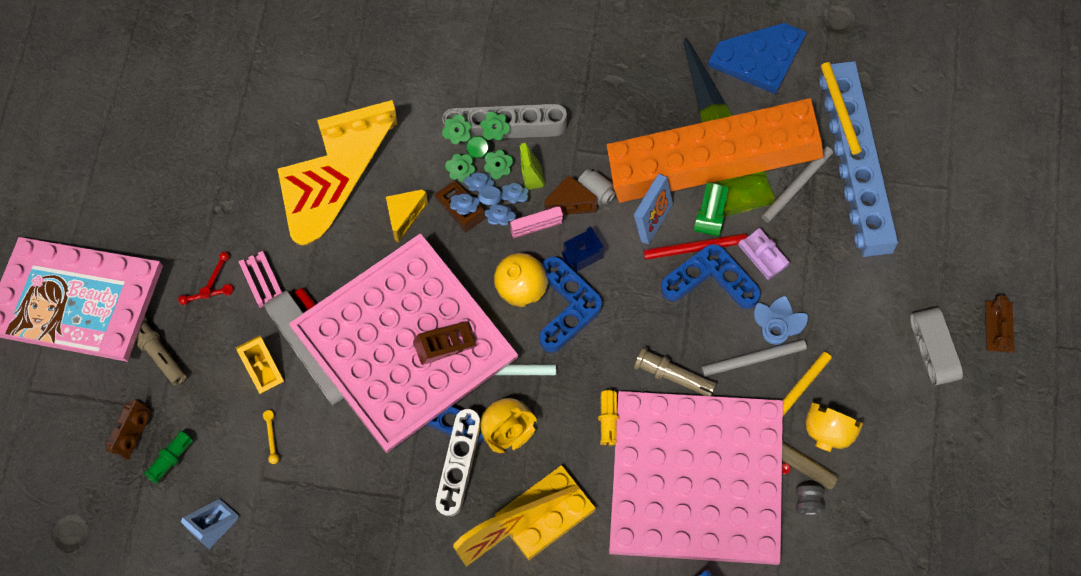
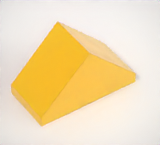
M424 190L386 197L395 241L400 242L427 206V194Z
M260 335L236 347L259 394L284 382Z

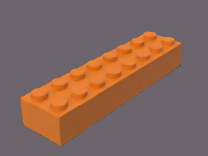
M811 98L606 144L613 186L619 203L644 198L658 174L667 177L670 192L707 184V182H717L823 158L822 141Z

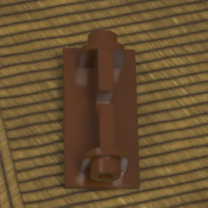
M1000 295L996 297V301H985L986 350L1014 353L1013 302H1010L1007 296Z
M134 400V402L130 401L128 405L125 404L117 421L121 427L120 429H113L108 441L105 443L107 445L105 450L111 454L117 453L128 460L152 411L137 400Z

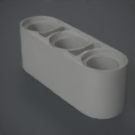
M940 308L911 313V327L931 383L936 386L961 380L963 377L962 366Z

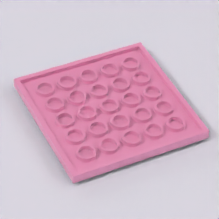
M421 233L289 323L292 331L386 453L518 358L515 350ZM465 321L468 322L477 345L475 348L422 365L413 344V340L419 333ZM457 331V337L460 344L464 343L460 332ZM446 335L450 347L453 346L449 335ZM435 339L439 350L442 349L439 339Z
M619 391L617 415L620 416V420H617L618 443L615 446L609 554L779 565L781 549L783 401Z

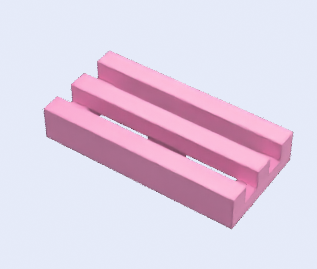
M551 208L511 221L510 231L513 239L562 224L563 214L561 208Z
M263 251L259 252V255L256 257L253 255L248 257L249 260L238 261L259 308L282 293ZM257 263H263L276 292L275 295L271 296ZM248 267H253L266 295V299L261 300Z

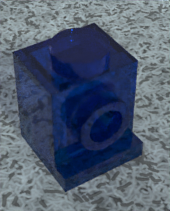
M589 227L585 232L564 242L561 253L568 266L572 264L577 272L603 259L604 247L592 227Z

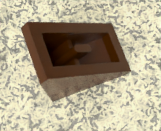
M568 175L545 199V210L560 207L563 215L596 213L597 197Z

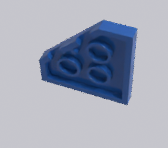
M781 23L720 41L709 60L708 66L768 92L777 94L807 32L789 24Z

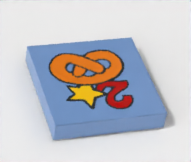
M661 174L656 176L634 213L640 240L647 245H650L673 205L668 179Z

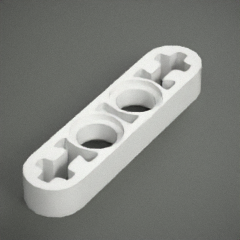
M471 409L460 411L455 418L436 497L437 510L445 516L452 517L457 515L462 508L481 429V419ZM468 415H471V419L475 421V425H470L467 432L468 435H473L472 439L465 436H457L458 432L464 434L465 425L461 421L462 419L466 420ZM459 442L469 444V452L466 456L459 457L455 454L454 449ZM452 469H460L463 473L462 480L457 484H452L448 480V474ZM445 486L452 489H460L459 494L453 491L452 500L456 502V506L450 507L449 511H446V507L442 505V501L448 500L450 491L445 490Z

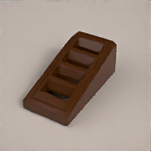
M454 180L434 194V197L466 233L486 219L485 210L478 205L475 212H471L464 217L457 213L456 210L451 209V197L445 199L444 196L453 190L456 193L452 196L468 194Z
M467 321L419 333L413 340L422 365L477 346ZM457 331L460 332L464 343L460 344L457 337ZM446 335H449L453 346L450 347ZM437 338L439 339L440 345L442 347V349L440 350L435 340Z

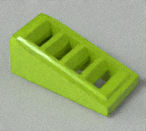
M521 143L520 158L524 186L528 190L542 188L545 186L542 166L526 143Z

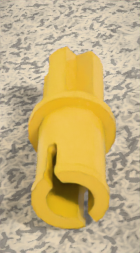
M612 390L601 392V415L598 416V420L601 421L600 444L605 446L607 443L609 446L618 443L617 420H620V416L617 415V393Z

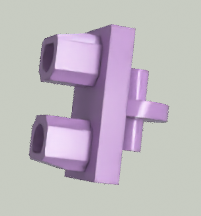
M760 228L749 237L742 239L738 244L767 280L789 266V261L776 248V243L769 239Z

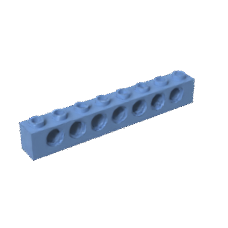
M856 62L831 64L839 89L845 92L841 94L862 150L855 155L851 153L824 75H820V88L825 90L826 94L824 98L825 110L830 112L831 116L829 120L830 132L835 134L836 138L834 151L836 156H840L841 161L839 173L841 179H845L846 183L844 196L846 202L850 201L851 205L849 218L851 224L855 225L857 232L854 236L856 248H860L862 257L893 254L898 241ZM852 156H857L860 160H856ZM857 178L864 179L866 182H859ZM861 201H867L871 206L864 205ZM867 224H872L876 226L877 229H871L867 226Z

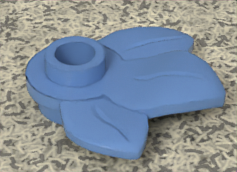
M786 296L774 301L770 308L764 304L757 303L754 310V319L763 328V338L773 345L784 343L788 336L800 334L808 321V315L805 313L793 314ZM771 330H778L780 335H772Z

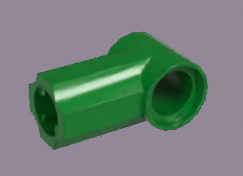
M707 182L702 206L698 210L694 232L716 237L720 236L724 219L723 210L729 187Z

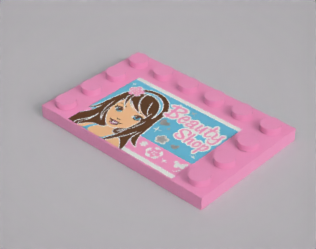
M19 237L0 281V338L128 362L163 265L155 260Z

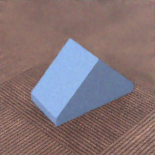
M218 499L183 517L181 523L192 535L210 549L237 521L239 516L223 501Z

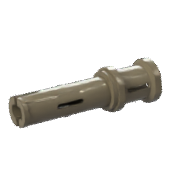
M144 316L136 338L138 348L147 351L173 386L180 385L185 381L186 375L160 343V335L157 331H153L147 324V318Z
M646 347L642 348L634 366V369L638 370L641 368L654 374L656 379L665 378L704 396H711L717 384L670 363L668 357L664 356L662 358L649 352Z

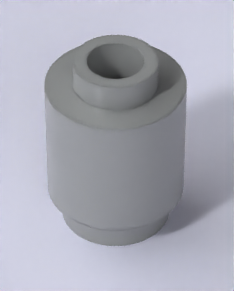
M587 169L577 181L597 197V204L599 206L604 203L606 205L609 204L615 197L616 193L613 183L597 171Z

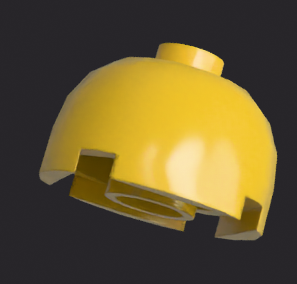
M519 252L510 254L498 264L494 274V285L500 297L512 306L525 307L526 304L535 303L540 300L546 292L548 276L543 264L530 254Z
M513 398L500 399L493 402L483 413L481 418V434L494 452L505 453L503 449H507L512 446L513 450L518 449L531 438L535 432L533 424L534 421L537 423V418L522 401Z
M816 403L811 404L806 418V430L809 436L817 441L816 447L831 452L832 448L844 449L855 442L863 423L856 422L857 420L827 408L825 410Z

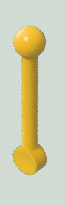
M267 410L263 413V418L267 422L270 456L268 461L271 464H277L279 456L275 450L272 426L274 414L272 411Z

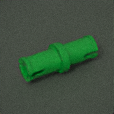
M179 431L169 445L158 452V458L143 474L150 481L158 484L171 466L177 465L179 462L177 459L192 444L193 440L189 439L190 437L184 432Z

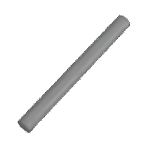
M826 146L823 149V158L813 160L761 216L765 222L770 223L833 154L831 148Z
M803 339L701 366V372L703 377L796 353L807 349L806 342Z

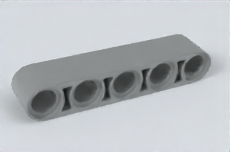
M559 104L452 108L445 111L442 117L443 127L445 128V121L447 119H453L458 114L462 115L465 122L471 124V128L468 130L470 138L476 135L484 137V129L475 123L485 120L488 112H495L497 116L503 114L506 117L505 121H509L510 130L507 134H503L502 139L560 136L567 128L566 109ZM552 119H559L560 121H558V122H553V121H551V120H552ZM527 120H534V122H532V123H527V122H525V121H527ZM493 124L492 128L496 129L497 125ZM458 127L455 128V132H459Z
M285 290L264 303L263 306L330 404L334 406L342 401L344 397L289 326L290 322L303 314L290 294Z

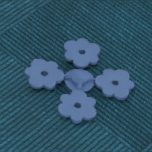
M473 173L464 179V183L469 186V190H477L479 192L478 198L471 197L469 194L454 195L451 197L450 208L456 210L461 215H465L469 212H475L480 201L483 204L492 205L490 210L485 211V216L488 217L490 224L507 225L508 221L515 219V213L511 212L510 207L497 205V203L501 199L508 200L510 203L526 202L528 200V189L522 188L519 183H512L503 186L500 192L498 188L493 187L494 182L489 174Z

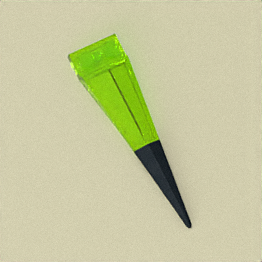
M684 38V48L702 123L732 116L688 39ZM764 171L714 182V184L729 187L723 210L725 217L771 205L775 200Z

